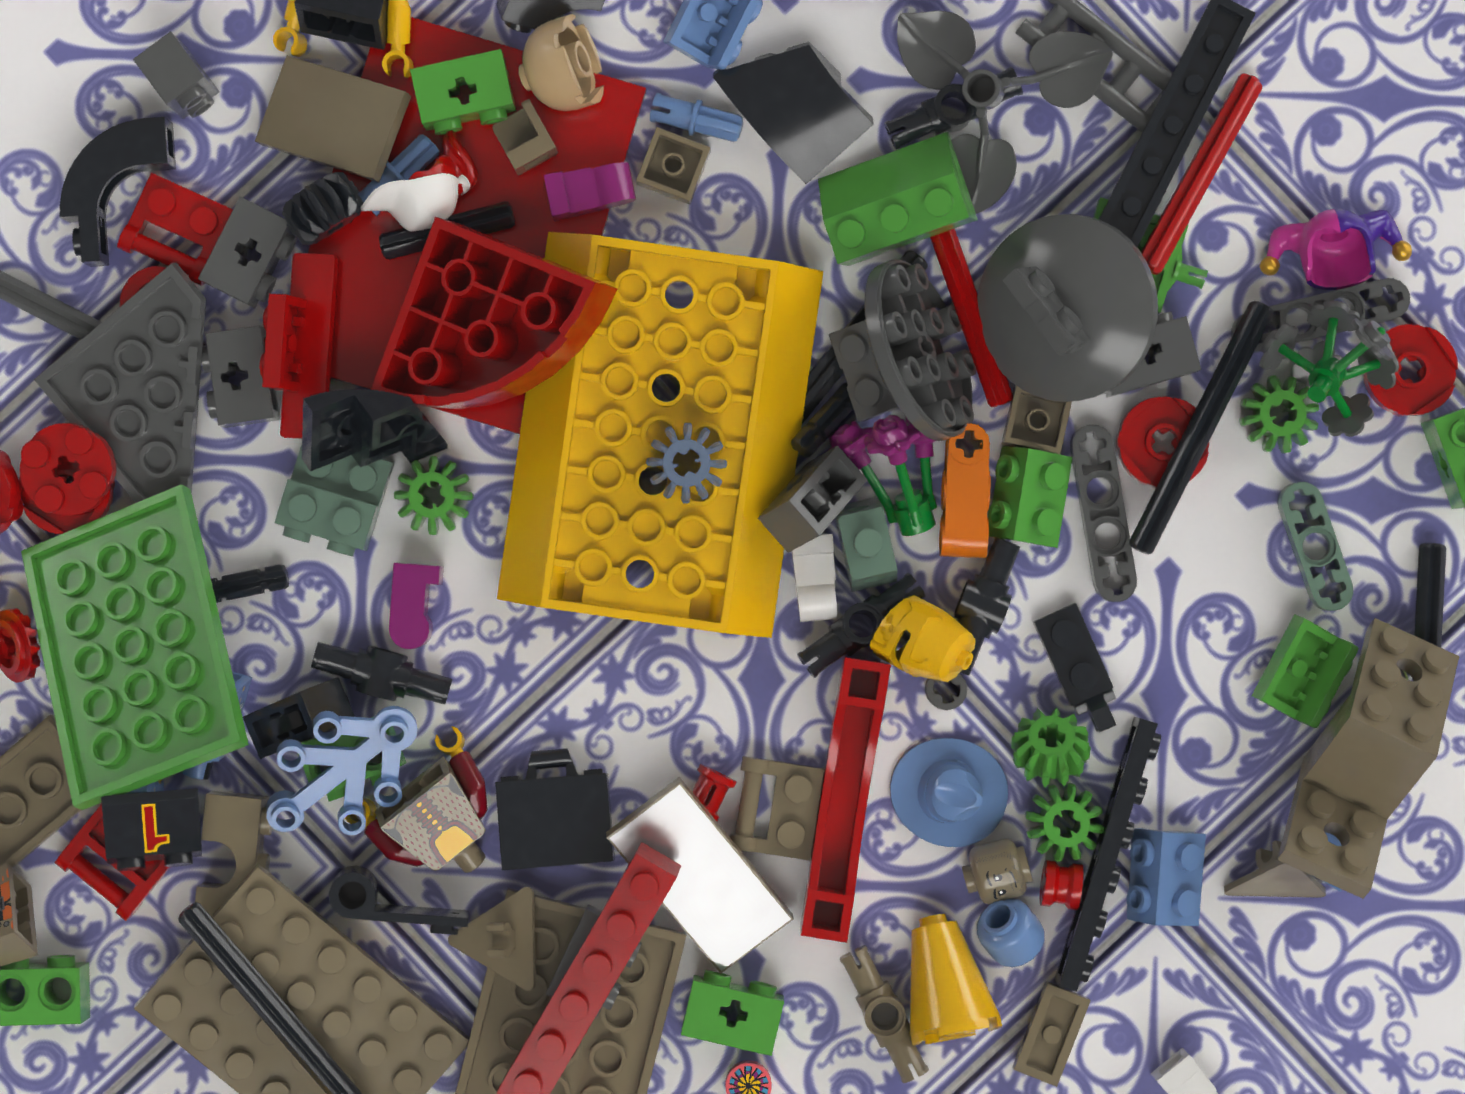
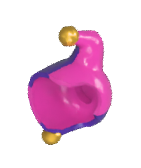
M1330 209L1318 213L1306 223L1288 224L1273 230L1269 239L1267 255L1261 261L1259 268L1265 275H1274L1280 268L1278 260L1283 252L1293 251L1299 254L1307 284L1322 290H1338L1358 285L1373 276L1376 271L1373 242L1378 238L1383 239L1392 246L1393 257L1398 261L1408 260L1412 255V248L1408 242L1403 241L1393 217L1386 210L1372 211L1358 216L1348 210Z

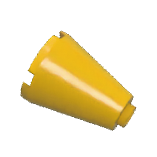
M946 914L920 918V927L911 930L910 1036L912 1045L915 1046L924 1041L925 1044H932L976 1035L975 1030L988 1028V1032L1002 1028L1001 1016L957 921H947Z

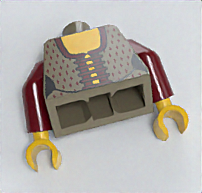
M451 726L457 734V742L453 747H444L438 735L435 736V743L439 750L451 756L449 763L444 756L402 789V798L393 807L380 806L377 809L372 800L363 798L362 805L366 810V829L364 834L389 860L415 867L425 864L431 870L437 871L453 859L465 873H469L478 868L485 859V853L475 841L486 831L481 820L488 810L485 780L470 752L463 751L465 743L463 734L458 728ZM354 814L345 817L350 824L360 820Z

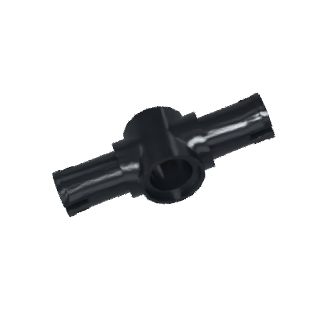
M1012 67L996 74L1000 79L1004 77H1017ZM963 84L946 85L936 96L921 102L920 108L891 121L884 122L888 135L903 130L892 136L891 142L894 148L899 149L901 148L900 146L930 133L937 136L946 131H960L971 120L978 118L976 115L977 108L967 102L963 95ZM1022 86L1005 88L1004 97L1001 102L1016 95H1022ZM951 97L958 98L965 105V115L957 119L947 117L941 108L942 101Z
M995 537L980 574H975L973 580L968 579L966 581L953 616L975 638V649L971 652L973 654L972 663L968 669L960 672L969 676L984 639H990L992 632L998 633L1012 595L1007 594L1010 587L1006 583L1020 546Z
M907 573L876 597L872 594L863 602L850 606L841 618L828 626L829 632L804 651L797 653L803 665L814 657L818 658L817 661L806 669L810 675L816 678L819 673L845 654L852 656L861 648L869 646L881 621L903 599L913 595L921 599L925 598L926 595L920 585L911 592L905 593L908 588L917 582L914 577ZM855 614L867 615L873 623L872 634L867 637L856 636L849 627L850 617Z
M318 642L311 664L313 669L350 679V684L356 685V691L390 701H396L397 697L404 698L405 695L445 705L452 683L451 678L413 668L414 663L408 662V656L374 646H368L367 650L360 648L359 652Z

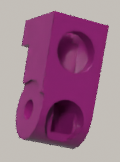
M628 162L613 163L593 169L589 167L565 173L561 171L544 175L554 222L618 207L636 200Z
M393 564L389 633L393 642L399 647L416 649L427 644L433 632L432 621L427 615L430 584L443 585V566Z

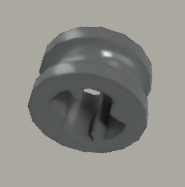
M960 673L950 681L952 684L959 686L958 695L951 694L953 700L950 702H942L941 695L933 692L934 683L941 684V681L929 678L926 680V697L938 709H955L966 698L967 684Z

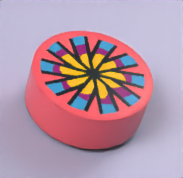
M746 1060L735 1064L729 1070L725 1087L727 1094H770L772 1083L768 1070L762 1064Z

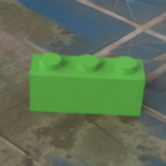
M949 132L818 179L823 221L837 264L851 266L978 220Z

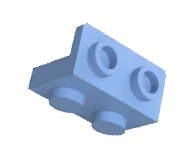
M683 0L663 42L707 68L724 70L738 57L742 48V41L740 39L747 25L752 23L759 15L763 1Z
M1146 828L1134 829L1130 849L1131 866L1129 890L1127 893L1128 920L1160 926H1199L1206 834L1182 831H1157Z

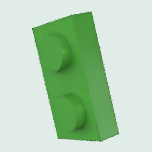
M1003 446L996 465L993 501L988 512L989 537L1058 548L1073 457L1031 448Z
M1294 614L1252 696L1294 720L1312 728H1317L1322 718L1328 713L1331 701L1342 680L1349 673L1359 648L1355 644L1338 638L1311 621Z

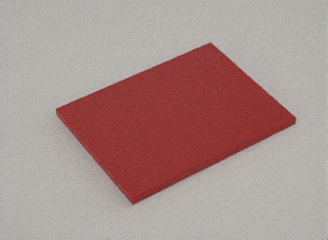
M411 17L410 44H405V54L411 58L414 68L501 49L505 57L516 111L507 113V117L523 109L521 103L530 99L558 151L557 155L518 176L493 131L494 124L481 125L480 119L461 123L463 129L455 132L456 137L470 155L477 169L478 178L476 185L471 190L458 196L452 215L504 201L509 202L514 213L515 226L486 235L542 258H545L548 232L603 236L611 208L554 222L544 175L561 171L565 173L589 167L593 169L603 165L625 162L647 91L646 87L599 73H593L595 88L604 85V93L599 103L571 111L555 110L539 101L532 90L527 91L524 88L519 76V65L523 64V50ZM386 43L384 50L370 47L361 78L403 90L411 95L388 162L391 163L422 134L427 136L440 151L439 156H441L444 135H436L434 129L426 131L422 125L412 77H404V59L398 58L393 61L391 65L392 75L390 77L383 70L382 60L386 53L391 51V44ZM462 85L459 87L460 94L454 97L458 98L462 105L470 103L469 95L477 93V91L471 92L468 85ZM435 158L423 171L430 169L437 158ZM333 168L332 173L344 171ZM344 172L349 181H353L359 192L372 181ZM361 211L360 215L355 217L351 223L345 225L340 231L333 233L328 238L322 239L317 244H311L308 253L333 254L339 258L330 377L370 390L422 254L421 251L390 260L383 256L379 244V236L385 232L404 228L388 211H380L378 216L372 211ZM526 393L488 406L465 409L430 408L520 434Z

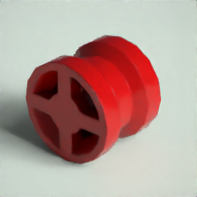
M1045 860L1040 882V905L1050 907L1054 903H1061L1068 909L1078 910L1083 888V865L1072 863L1069 867H1063L1053 860Z

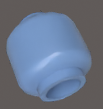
M1019 899L1001 900L990 904L982 912L977 922V936L981 945L1002 966L1013 968L1028 963L1041 951L1045 941V931L1041 922L1029 906Z

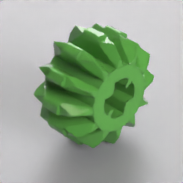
M1273 375L1267 378V389L1259 383H1255L1250 387L1252 394L1257 400L1251 398L1241 400L1240 405L1244 409L1253 412L1252 415L1240 418L1239 422L1241 426L1254 423L1256 429L1248 434L1247 439L1249 442H1255L1264 435L1262 444L1264 452H1271L1276 442H1278L1279 449L1284 454L1291 452V439L1300 446L1308 443L1307 436L1302 429L1310 431L1317 429L1318 423L1306 418V415L1318 411L1319 404L1311 403L1305 406L1303 400L1308 397L1309 387L1306 386L1297 393H1294L1296 387L1295 377H1287L1281 388L1278 377ZM1283 404L1286 409L1282 412H1288L1289 418L1287 421L1276 425L1272 421L1276 416L1270 417V408Z
M431 456L428 462L429 472H426L423 465L418 460H415L411 463L412 469L417 475L415 479L404 473L399 475L398 479L402 483L409 485L410 488L408 492L395 491L394 498L409 500L410 503L398 511L400 517L404 518L414 512L417 513L410 526L413 530L418 531L423 526L426 518H428L429 534L437 535L439 519H442L444 526L449 531H453L456 529V525L450 516L452 512L462 518L468 517L469 512L465 508L457 506L458 500H473L474 494L468 491L458 492L457 488L470 480L467 474H461L452 480L450 479L457 467L455 462L449 461L440 474L439 458ZM435 483H439L442 486L440 494L445 497L444 502L441 505L433 503V509H430L426 506L428 498L423 494V491L427 486L435 488Z
M1056 707L1051 712V715L1045 716L1037 708L1033 714V720L1022 718L1018 724V732H1015L1012 736L1011 748L1014 752L1013 762L1015 767L1024 768V776L1027 781L1037 776L1041 777L1044 788L1049 785L1051 779H1056L1065 786L1069 781V775L1080 777L1084 770V763L1090 758L1091 747L1088 743V731L1086 727L1077 726L1075 713L1066 718H1061L1060 712Z
M1073 783L1066 784L1063 797L1060 796L1056 785H1048V794L1051 798L1049 802H1046L1038 794H1035L1032 798L1034 803L1042 808L1041 812H1025L1027 820L1039 822L1038 826L1028 829L1026 835L1029 839H1036L1044 835L1036 847L1040 854L1046 853L1054 844L1053 859L1055 861H1062L1066 847H1068L1071 857L1074 860L1081 859L1079 843L1082 842L1090 850H1094L1097 846L1093 840L1087 837L1088 832L1099 834L1104 831V826L1090 822L1091 818L1098 817L1103 813L1100 806H1091L1084 809L1093 796L1087 790L1082 792L1074 801L1076 786ZM1068 810V816L1075 820L1072 830L1066 827L1068 832L1066 834H1060V828L1053 824L1056 815L1062 817L1061 811Z

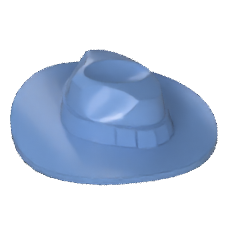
M937 738L912 747L901 757L891 776L890 798L897 817L917 837L938 846L963 847L981 841L998 826L1007 806L1008 785L1004 771L998 761L982 747L962 739Z

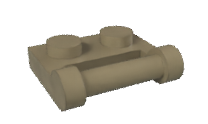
M742 756L740 770L745 771L736 830L735 834H730V838L741 851L810 861L825 769ZM763 774L776 776L767 838L753 836Z

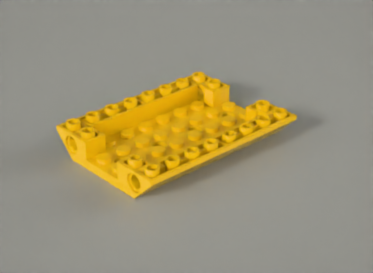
M548 232L545 259L618 288L601 324L581 351L554 376L535 386L525 394L497 599L562 611L726 634L772 638L784 548L761 523L758 517L795 476L798 451L793 449L791 441L802 427L824 271L774 260L599 235ZM684 282L691 287L693 299L687 307L677 309L670 306L666 301L665 293L672 283ZM665 374L674 376L680 384L678 396L669 402L658 400L652 391L655 379ZM684 423L692 424L691 440L697 441L701 430L705 427L710 430L709 437L702 445L708 448L718 441H721L723 444V448L720 451L709 455L710 460L722 459L727 461L726 468L710 467L708 472L719 477L722 480L721 485L717 487L705 478L701 483L709 496L704 500L698 495L696 486H690L691 498L689 503H682L681 494L683 486L677 485L673 495L668 499L663 496L664 490L657 495H649L641 489L639 484L641 473L651 467L646 464L647 458L663 459L665 454L651 446L653 440H659L667 447L673 444L665 433V429L670 426L675 430L678 440L684 439ZM689 450L686 455L677 453L673 464H678L679 466L674 468L675 472L683 477L688 471L696 474L701 466V462H695L699 455L692 450ZM656 466L664 472L663 466ZM668 477L666 487L671 483V480ZM644 560L652 566L654 577L649 585L635 587L629 583L626 571L629 564L633 561Z

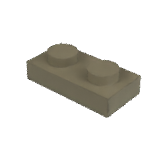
M1046 981L1012 1068L1015 1071L1057 1087L1091 1000L1088 997Z

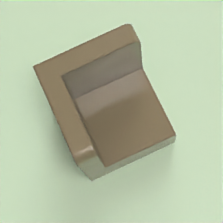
M530 99L521 103L523 109L508 116L507 120L493 125V131L518 176L558 154L555 144Z

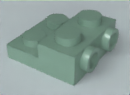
M301 444L291 479L287 480L274 523L285 526L283 536L309 543L311 535L329 540L326 549L353 557L356 548L367 551L394 463L381 459L360 467L353 456L350 455L310 471L302 460Z

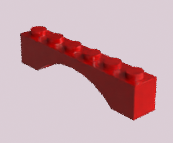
M845 656L842 658L800 923L801 936L845 943L848 941L866 807L891 664Z
M643 842L640 843L563 979L504 1076L496 1092L497 1094H551L676 881L682 867L681 864Z

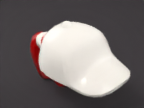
M449 130L442 139V155L436 159L430 169L417 171L408 180L392 181L379 186L367 197L361 206V211H388L402 227L411 232L430 229L435 217L447 220L455 210L458 196L467 193L476 185L478 178L477 169L470 155L457 139L456 133L453 130Z

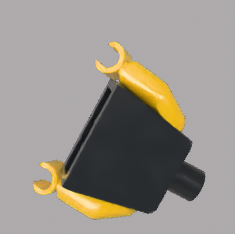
M288 0L284 14L287 25L286 27L279 28L273 35V43L278 50L284 52L288 39L293 36L294 42L291 47V55L301 57L306 52L308 45L307 39L302 33L381 50L385 49L386 43H390L391 51L386 53L382 60L383 70L391 77L393 61L402 58L405 63L403 69L404 77L409 78L411 76L410 69L414 68L413 62L405 54V44H410L411 8L408 0Z

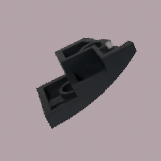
M810 42L789 47L783 53H769L755 57L752 62L729 69H717L713 73V78L738 111L805 184L811 181L874 125L873 117L841 86V73Z
M346 389L319 393L303 398L302 460L310 471L350 455L353 456L360 467H364L400 451L411 464L415 460H421L447 449L448 444L410 397L378 390Z

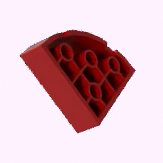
M435 217L371 390L407 396L419 406L449 409L488 406L524 394L554 376L581 351L601 324L618 288L462 224Z

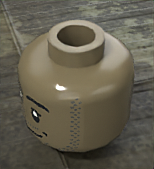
M1008 838L973 847L969 853L970 865L962 866L968 893L978 891L980 899L988 905L996 901L1023 896L1027 889L1026 883L1033 882L1024 846L1016 847L1015 843Z

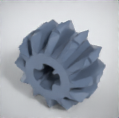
M684 423V439L678 440L675 430L671 426L667 427L665 433L673 444L667 447L661 441L654 439L651 446L665 453L663 459L651 457L646 460L647 466H663L664 472L650 478L653 485L659 484L668 477L671 483L663 493V496L668 499L673 495L677 485L683 486L681 494L682 503L690 502L689 487L694 485L701 499L708 498V492L701 482L706 478L717 487L721 485L722 480L708 472L710 467L719 469L727 467L726 460H710L709 456L720 451L723 448V444L721 441H718L705 448L702 444L710 434V430L706 427L701 430L697 441L691 440V423ZM689 450L695 451L699 455L695 462H701L699 471L696 474L688 471L684 477L680 476L674 469L679 466L678 464H673L675 455L677 453L686 455Z

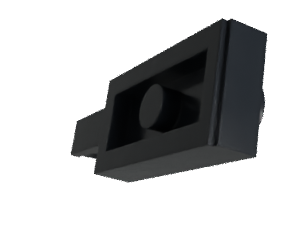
M1073 603L1033 621V625L1069 705L1074 707L1078 716L1088 712L1095 730L1099 731V733L1116 726L1107 704L1116 699L1112 690L1114 687L1077 604Z

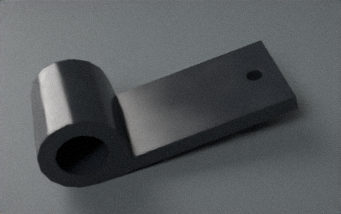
M356 865L342 869L335 876L329 891V900L332 908L336 913L345 918L430 925V933L457 935L458 929H454V926L468 927L469 910L377 904V880L373 873L365 867Z

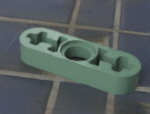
M1297 482L1289 484L1280 492L1277 505L1309 599L1319 609L1327 611L1340 610L1351 601L1353 584L1320 491L1310 483ZM1298 490L1301 496H1310L1312 503L1305 507V511L1309 520H1314L1318 517L1320 526H1308L1297 533L1295 524L1304 523V520L1299 510H1291L1289 508V502L1295 499L1294 491ZM1311 533L1321 534L1328 544L1326 554L1319 560L1310 559L1303 551V542ZM1334 561L1336 569H1328L1326 571L1332 583L1341 584L1342 590L1336 593L1337 601L1332 603L1329 597L1320 596L1319 590L1325 587V580L1322 573H1316L1312 576L1310 567H1322Z

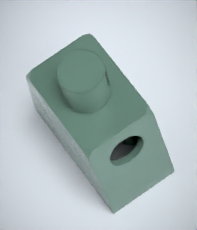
M877 497L848 503L836 516L835 522L851 591L855 592L897 582L898 570L881 502Z

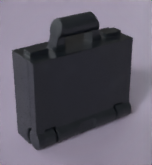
M568 748L531 752L525 780H520V775L501 777V782H495L502 870L611 862L615 860L614 846L606 838V832L612 828L608 773H603V769L584 770V775H578ZM566 767V776L537 779V769Z

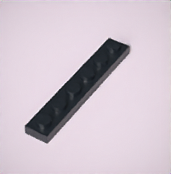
M1209 0L1099 217V220L1112 225L1126 235L1136 247H1138L1256 14L1232 0Z
M1137 717L1133 718L1101 825L1104 826V831L1098 834L1097 846L1093 850L1083 883L1078 910H1075L1054 979L1060 987L1077 992L1080 981L1086 983L1090 977L1094 956L1088 953L1093 937L1100 938L1105 928L1108 912L1102 910L1106 894L1107 892L1113 894L1118 885L1121 867L1115 866L1120 848L1127 849L1133 835L1134 823L1129 822L1133 804L1140 805L1143 801L1148 784V779L1142 777L1147 759L1154 761L1160 746L1161 734L1155 733L1157 723Z

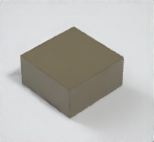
M656 127L636 183L639 186L690 205L710 155L711 147Z
M1015 386L1002 443L1061 454L1072 401L1062 402L1043 399Z

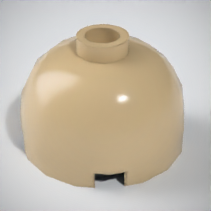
M573 14L548 21L537 27L527 39L523 50V64L519 65V76L524 88L527 91L532 90L536 98L548 107L560 111L577 110L599 103L604 93V85L595 88L593 73H602L596 46L584 24L574 26L572 21L576 16Z

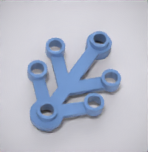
M388 706L380 710L373 718L338 716L331 711H323L315 716L313 720V733L318 741L326 744L333 743L341 735L367 737L355 747L305 745L293 739L280 743L277 748V763L284 771L295 772L301 769L304 764L330 767L296 793L287 790L274 793L268 799L266 805L269 825L280 832H290L297 829L304 820V811L346 779L344 802L337 815L338 826L347 835L361 833L366 826V815L362 808L366 764L381 751V777L374 783V798L383 807L397 805L402 798V787L398 780L401 750L409 747L417 736L416 719L405 708ZM324 722H331L336 727L331 732H323L319 729V726ZM391 726H398L402 729V732L395 736L386 734V730ZM287 751H296L299 757L289 761L283 758V754ZM386 786H391L396 789V792L390 796H384L380 793V790ZM282 811H289L294 815L291 819L287 820L277 817ZM354 814L359 816L360 820L354 824H348L344 821V818Z

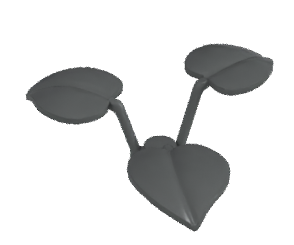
M941 10L902 13L899 15L897 22V42L900 55L912 78L922 86L941 90L946 85L952 83L957 72L964 79L962 91L965 99L977 108L976 115L979 120L980 138L972 134H962L951 140L976 214L985 211L998 202L1011 186L1016 174L1017 161L1012 145L1002 139L988 140L987 110L993 109L1001 103L1004 97V89L1040 82L1041 95L1050 104L1061 108L1080 106L1087 102L1098 90L1113 56L1112 49L1107 44L1091 35L1072 31H1059L1044 36L1031 48L1029 61L1037 74L1000 79L989 70L978 69L970 73L962 66L973 57L976 49V40L970 24L961 16Z

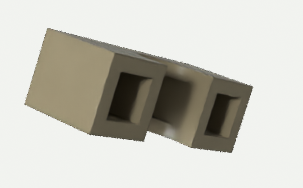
M223 791L206 793L201 840L215 841L226 845L233 852L236 860L235 873L229 882H203L196 887L195 902L200 903L211 917L257 864H260L269 872L270 855L263 853L264 835H271L273 830L267 821L266 815L268 796Z

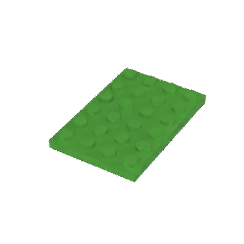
M182 484L21 551L73 807L85 810L102 803V796L128 793L249 745L193 498L189 488Z

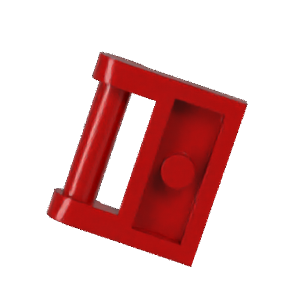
M151 173L132 216L119 237L117 248L129 254L136 251L167 266L177 262L182 270L189 275L192 282L203 286L205 283L198 278L233 209ZM148 222L202 246L200 255L196 259L143 235Z
M102 803L55 861V864L66 872L70 869L118 908L115 913L125 921L132 917L146 897L171 868L165 866L164 860L145 861L146 868L119 871L136 885L128 894L85 859L81 854L88 846L107 861ZM110 864L117 869V864Z

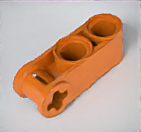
M967 423L964 432L947 439L945 442V462L941 482V510H943V513L941 515L939 532L940 557H987L989 539L987 512L989 511L991 488L989 471L990 441L988 434L982 427ZM965 431L971 432V439L979 441V449L972 450L970 458L964 457L963 449L956 448L955 445L956 440L964 438Z

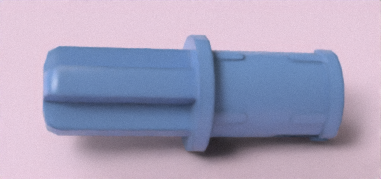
M656 93L652 105L669 109L670 113L651 109L650 122H658L688 130L690 136H694L697 132L732 142L737 141L740 137L743 117L739 114L703 106V101L699 99L696 103L664 96L661 93Z
M419 135L391 163L387 161V167L383 171L380 182L371 181L359 193L362 201L365 202L367 197L376 188L385 183L408 180L413 173L423 171L439 156V149L427 136ZM372 211L376 216L380 214V211Z

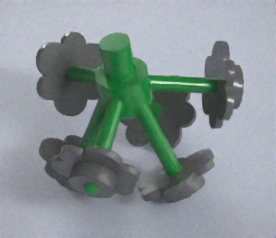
M1326 301L1322 305H1313L1311 312L1307 316L1308 323L1323 327L1327 331L1325 341L1316 343L1313 349L1307 346L1302 347L1297 353L1294 351L1296 340L1294 339L1297 337L1299 329L1288 323L1283 324L1279 329L1273 330L1264 340L1261 349L1264 354L1259 366L1265 370L1268 368L1276 369L1282 362V359L1285 358L1294 362L1295 364L1291 369L1292 376L1296 378L1297 382L1305 383V386L1309 387L1307 392L1309 399L1320 403L1327 396H1331L1335 402V406L1326 409L1322 414V421L1328 427L1330 435L1335 437L1344 433L1348 437H1353L1363 431L1364 423L1373 418L1374 412L1369 407L1370 399L1366 394H1356L1351 398L1342 396L1339 391L1341 385L1346 380L1367 373V379L1371 385L1380 384L1384 389L1392 388L1396 383L1395 372L1399 370V363L1395 353L1392 351L1390 337L1383 327L1375 321L1368 323L1363 318L1359 320L1360 314L1357 311L1350 310L1349 306L1343 302ZM1337 331H1355L1361 342L1344 357L1335 355L1334 346ZM1358 358L1359 365L1346 370Z

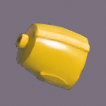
M913 595L903 599L889 611L874 633L869 646L879 658L913 677H924L949 682L956 678L962 670L968 669L973 660L971 652L975 649V638L949 613ZM907 630L910 633L909 641L896 651L898 642L904 631Z

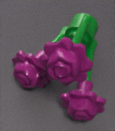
M889 415L885 419H878L873 424V427H865L863 429L856 421H852L850 424L841 425L830 434V449L838 445L858 470L862 471L884 507L889 523H897L901 535L913 536L921 534L936 525L932 510L937 508V504L933 494L930 457L934 456L933 442L936 440H932L922 434L906 416L904 420L897 415ZM911 444L915 446V457L920 458L923 494L920 489L912 488L905 464L908 459L906 450L910 448ZM866 448L869 454L881 453L888 456L890 464L895 465L903 491L894 498L896 504H893L869 465L872 460L867 454Z

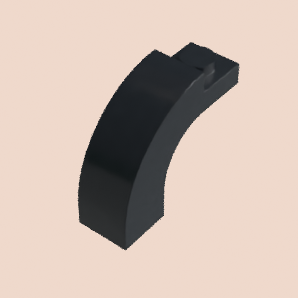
M166 117L135 119L109 128L90 141L71 165L61 191L60 218L69 223L79 222V228L73 229L72 241L74 253L76 256H81L82 263L90 267L109 266L106 212L108 202L115 189L124 180L137 173L176 169L173 123Z

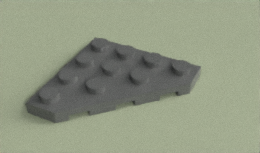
M177 262L170 264L34 379L69 423L83 425V427L91 429L94 433H98L108 442L116 461L115 479L135 503L181 484L189 488L192 493L206 298Z

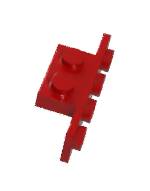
M295 253L292 258L290 295L269 294L268 306L263 313L266 340L265 352L261 356L259 365L260 374L263 378L262 387L283 391L280 435L284 438L302 439L303 398L329 392L339 262L338 256L333 254Z

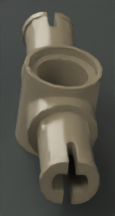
M863 945L854 949L861 963L860 965L856 964L850 952L840 957L839 960L843 963L858 992L855 999L862 1010L867 1028L874 1034L881 1048L886 1047L901 1077L902 1083H907L914 1080L908 1066L909 1064L913 1065L918 1077L927 1073L929 1068L923 1061L916 1045H912L910 1023L906 1017L901 1000L894 994L889 982L882 980L867 951V946ZM890 1003L895 1006L897 1015L893 1022L887 1025H879L872 1020V1011L878 1004Z

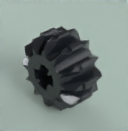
M344 172L329 173L321 179L318 178L314 183L305 186L303 190L293 195V198L285 203L282 215L287 221L286 225L293 236H296L302 245L317 244L324 238H328L333 233L340 231L345 225L351 223L355 217L360 215L361 206L364 202L359 196L360 192L353 181H349Z

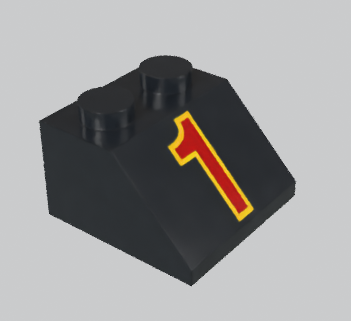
M198 788L101 797L107 864H117L118 871L146 868L145 861L164 860L166 867L186 866L193 864V857L202 856Z

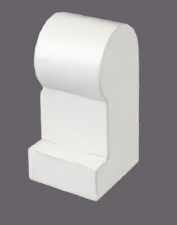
M824 534L791 551L800 622L837 619L833 534Z
M1183 1048L1150 1073L1167 1094H1218L1215 1086Z

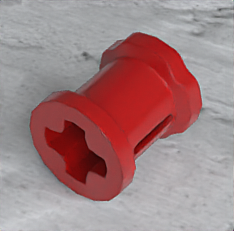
M700 764L697 769L700 776L692 792L718 822L720 817L717 812L728 789L734 788L737 781Z

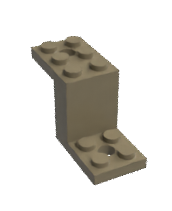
M1377 618L1373 619L1366 630L1351 694L1303 758L1277 860L1362 899L1365 898L1372 888L1387 819L1437 758L1458 665V655ZM1400 669L1407 672L1413 681L1402 677ZM1326 833L1337 837L1342 846L1330 843Z

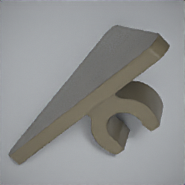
M1276 840L1272 842L1273 851L1262 848L1256 851L1255 859L1259 869L1224 886V894L1228 896L1321 898L1326 896V890L1314 876L1277 860L1282 842Z
M530 887L522 888L469 922L468 927L460 928L457 935H449L448 943L452 947L526 991L532 990L536 986L534 890Z

